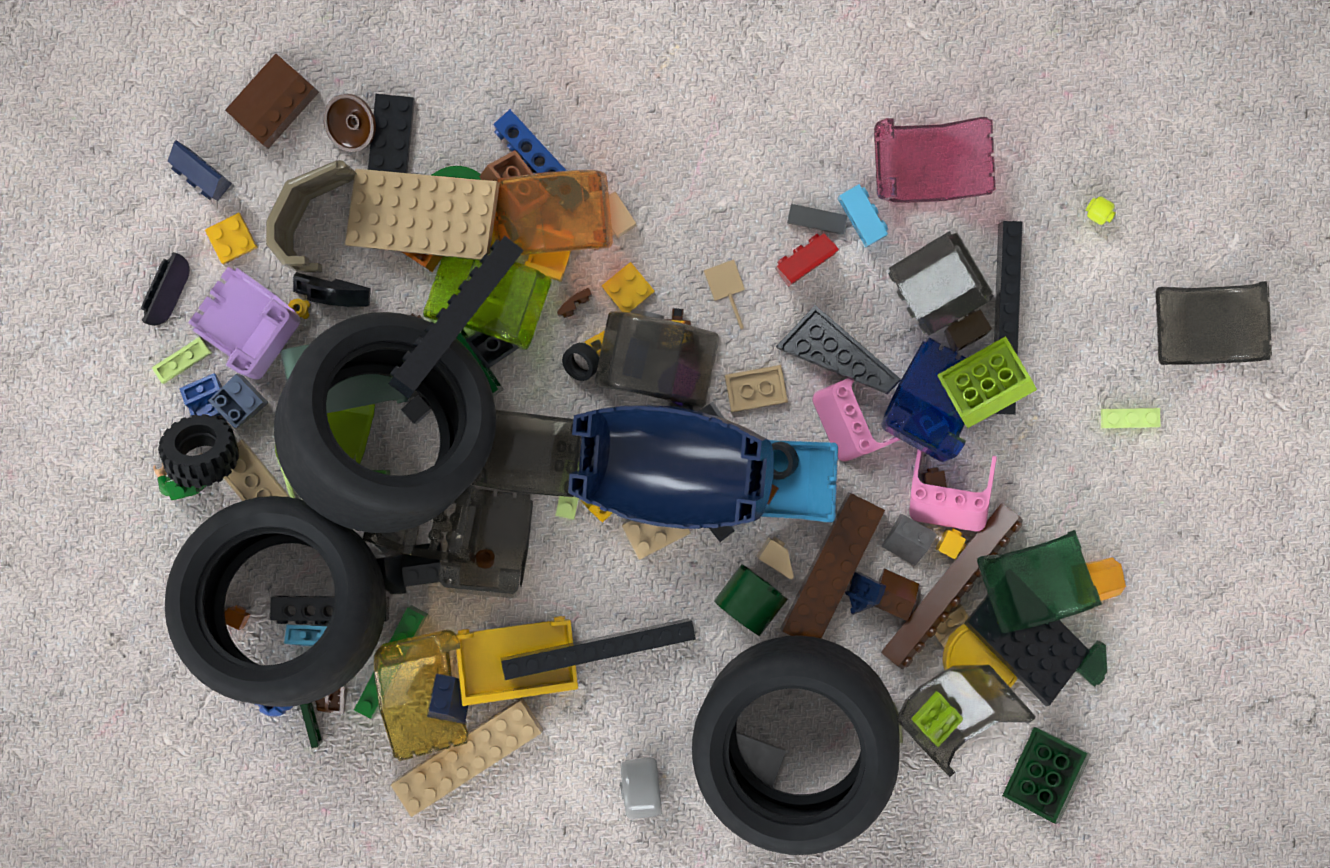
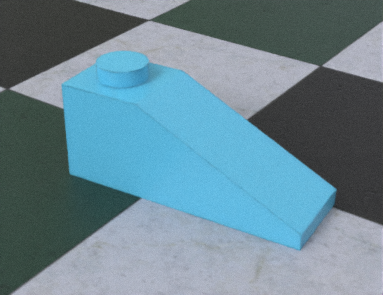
M286 625L284 644L312 647L320 639L327 626Z

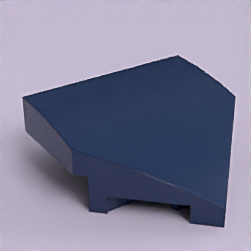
M854 572L850 589L845 591L851 602V614H857L878 605L886 585L861 572Z

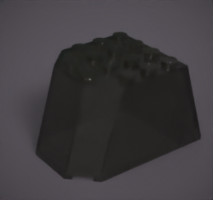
M956 229L945 233L889 267L890 272L888 274L899 289L896 291L902 301L906 300L909 305L907 307L908 313L912 318L916 317L920 329L928 335L937 332L988 303L994 297L993 291Z

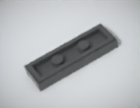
M791 204L787 223L843 235L847 215Z

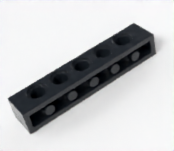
M335 596L270 597V620L276 621V624H288V621H295V624H307V621H315V624H326V621H330L332 616L327 613L326 608L328 605L334 608ZM386 597L384 622L389 620V597ZM289 605L295 607L296 613L294 615L289 613ZM309 605L315 608L314 615L308 613L307 607Z

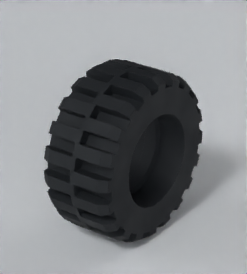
M195 414L189 418H181L179 422L171 424L170 429L167 428L165 430L164 436L159 441L158 451L167 476L174 480L175 483L179 485L183 483V486L189 488L191 486L202 488L204 485L208 487L212 486L214 482H221L223 477H228L231 474V469L234 470L239 459V449L233 429L226 421L220 420L219 417L213 415L209 417L208 414H202V416ZM197 447H212L209 451L200 455H186Z

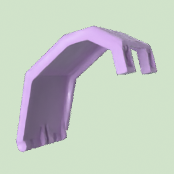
M228 266L221 276L227 282L223 284L219 280L210 291V294L215 297L214 300L207 296L198 308L204 314L201 315L195 312L188 323L194 327L193 331L229 356L225 363L226 366L237 373L258 380L263 377L300 324V317L291 307L240 269L236 268L233 270Z

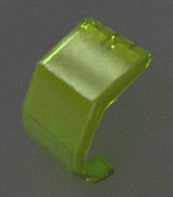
M442 257L434 278L435 281L428 296L429 298L423 310L425 318L438 320L436 315L443 307L445 309L449 307L448 300L454 293L456 295L460 293V290H458L459 286L464 280L469 281L471 279L469 274L475 266L479 268L482 265L479 262L480 260ZM515 262L466 324L465 328L507 341L519 347L518 349L527 350L531 344L552 279L534 268Z

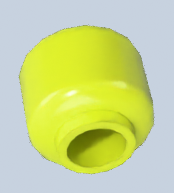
M1102 196L1093 198L1085 210L1087 211V217L1099 225L1105 224L1106 221L1110 223L1116 215L1114 203Z

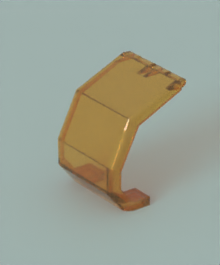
M571 170L493 179V181L500 183L495 213L496 220H494L495 236H498L499 241L504 236L508 237L524 250L521 255L585 249L601 250L612 246L613 236L608 182L605 172L599 170Z

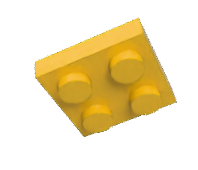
M239 212L205 229L223 265L258 248Z
M631 262L601 285L625 316L655 292Z

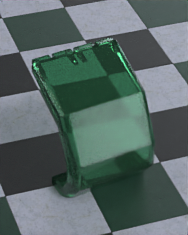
M1075 530L1039 545L1005 554L984 555L977 558V563L1001 632L1007 633L1032 628L1102 606L1096 586L1093 585L1084 560L1082 548Z

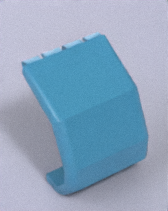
M770 440L771 444L785 442L791 445L797 452L799 461L798 467L793 474L784 479H773L772 484L779 487V490L771 503L767 504L761 517L833 522L836 517L838 445L829 442ZM774 450V469L779 472L785 471L789 464L786 454L781 450Z

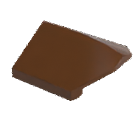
M346 684L334 693L316 700V709L322 712L343 715L348 692Z

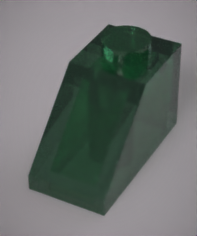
M1098 640L1089 649V654L1075 671L1094 687L1104 681L1107 673L1106 645Z

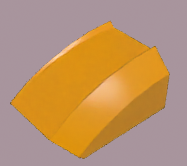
M1114 558L1073 565L1082 604H1090L1121 595L1126 587L1122 566Z

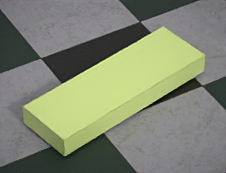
M199 337L153 366L152 369L160 382L165 384L212 354L204 339Z

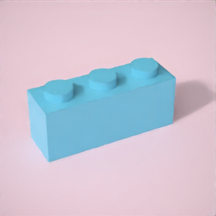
M860 184L839 195L837 199L866 248L888 235V227L883 220L880 221L877 215L879 214L878 209L868 200L869 194L865 187L861 188Z

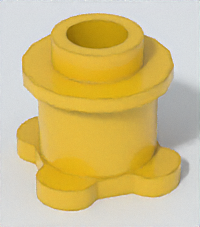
M302 299L290 301L288 306L299 317L303 319L309 318L308 310L311 305L309 301H303ZM297 306H300L299 311H296Z

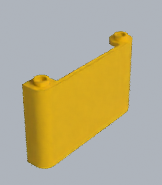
M565 616L554 617L553 621L472 632L469 629L458 630V634L454 635L462 706L578 689L576 665L505 680L500 659L502 657L573 643L571 620L565 619Z

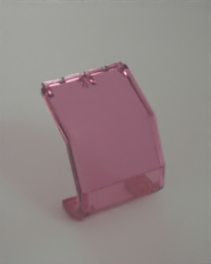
M978 117L945 124L894 126V118L878 121L874 127L877 196L887 202L916 203L950 201L991 195L992 191L996 190L995 176H992V173H995L994 156H991L994 153V139L990 137V134H993V119Z

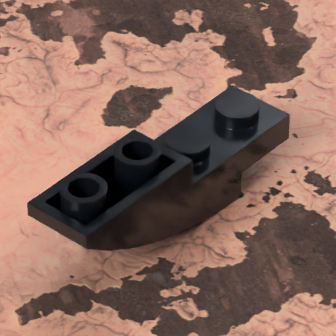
M298 272L293 275V292L306 295L308 301L344 307H367L370 305L371 288L336 278L331 282Z

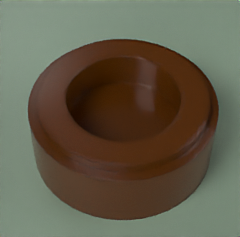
M488 549L478 551L475 556L477 566L483 569L492 567L495 563L494 553Z

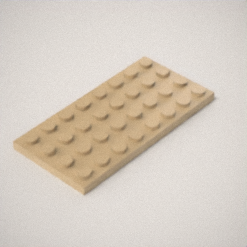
M355 169L357 174L354 176L345 245L481 260L486 252L490 255L499 182Z

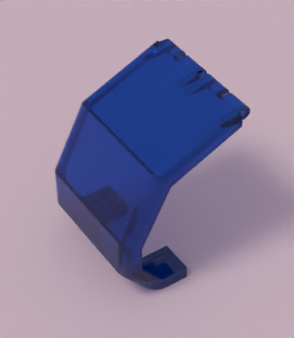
M929 337L927 342L923 341L901 378L885 411L881 426L884 431L940 462H947L955 458L965 445L966 440L959 437L965 424L937 375L966 359V357L961 355L959 359H956L958 353L946 346L939 350L938 348L941 343Z

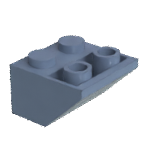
M235 374L208 400L235 429L254 417L269 403L240 374Z

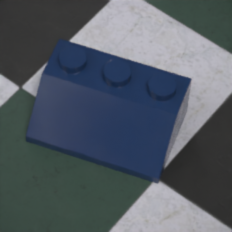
M175 140L167 161L172 165L171 169L179 176L185 175L187 177L186 182L194 188L196 186L201 188V194L207 199L211 200L213 198L218 201L232 183L190 148Z

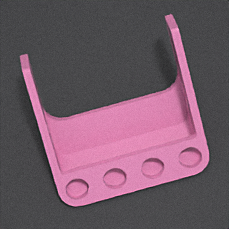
M844 379L817 391L813 395L812 400L830 443L838 445V459L841 461L858 458L913 435L912 431H907L881 443L876 442L869 431L852 391L854 380Z
M918 444L910 495V517L917 522L970 531L983 530L987 523L997 456L992 457L987 488L982 492H970L922 483L919 480L924 445Z

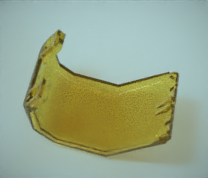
M442 630L385 643L374 653V676L379 711L393 756L398 758L399 761L413 758L412 754H415L416 757L430 754L432 749L435 752L451 748L450 744L453 747L467 744L468 731L465 724L427 717L434 678L436 674L452 676L449 651L460 649L461 642L451 630Z

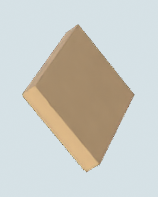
M781 365L724 375L731 413L788 403Z

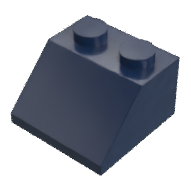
M436 674L427 717L465 724L469 705L462 706L459 679Z

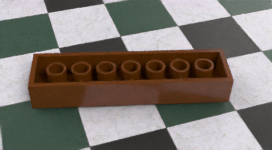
M850 492L847 493L780 628L782 632L790 636H811L822 639L885 512L884 509Z

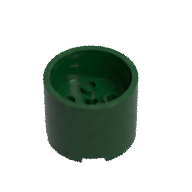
M741 564L715 598L714 602L744 627L761 636L787 602L788 598L783 596L780 591L763 578L753 573L751 569Z

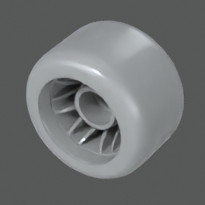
M647 757L623 761L621 763L622 782H620L622 799H624L626 816L629 819L659 816L662 813L656 759Z

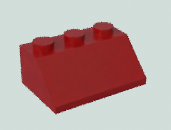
M817 233L808 240L810 242L805 247L803 245L798 246L793 250L794 254L789 258L784 256L777 261L778 266L775 269L788 287L839 251L838 247L824 233L821 236Z

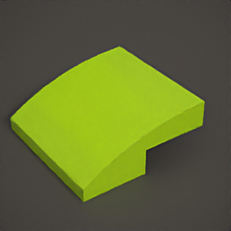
M937 691L911 718L913 723L937 747L964 720L958 711Z

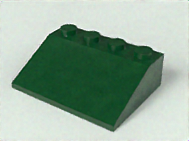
M1034 727L1002 796L1054 824H1059L1091 757V753Z

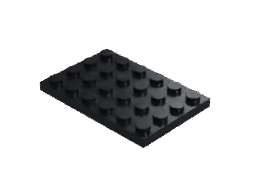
M1007 570L964 622L1045 706L1051 705L1090 652L1011 570Z

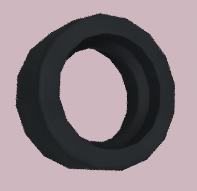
M579 342L573 344L563 354V367L566 373L575 380H589L600 368V358L597 352L586 343ZM574 353L586 360L589 370L581 368L576 363Z
M772 443L773 451L781 450L788 458V468L782 472L774 469L773 479H784L793 474L797 469L798 455L795 449L788 443Z

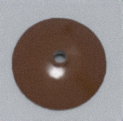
M340 94L332 98L326 105L323 116L324 127L334 145L347 152H358L370 145L375 135L376 124L372 110L363 99L353 94Z

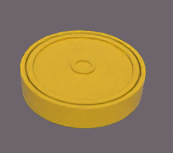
M965 624L958 627L948 638L943 650V667L950 682L964 694L978 699L993 698L1006 692L1017 680V677Z

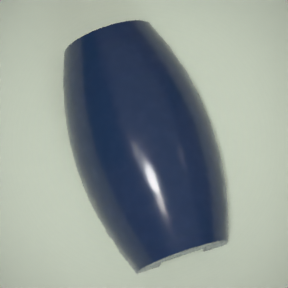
M625 405L574 415L572 435L581 436L579 471L569 474L568 493L587 504H593L605 512L609 511L617 514L619 517L635 522L679 529L734 526L756 521L764 513L772 487L774 453L770 440L754 431L721 417L674 406Z

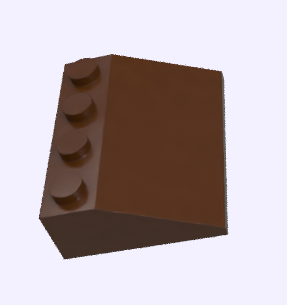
M275 54L225 111L262 145L269 149L316 97L319 91L280 56Z

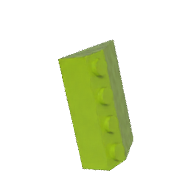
M1006 336L937 375L967 428L1037 390Z

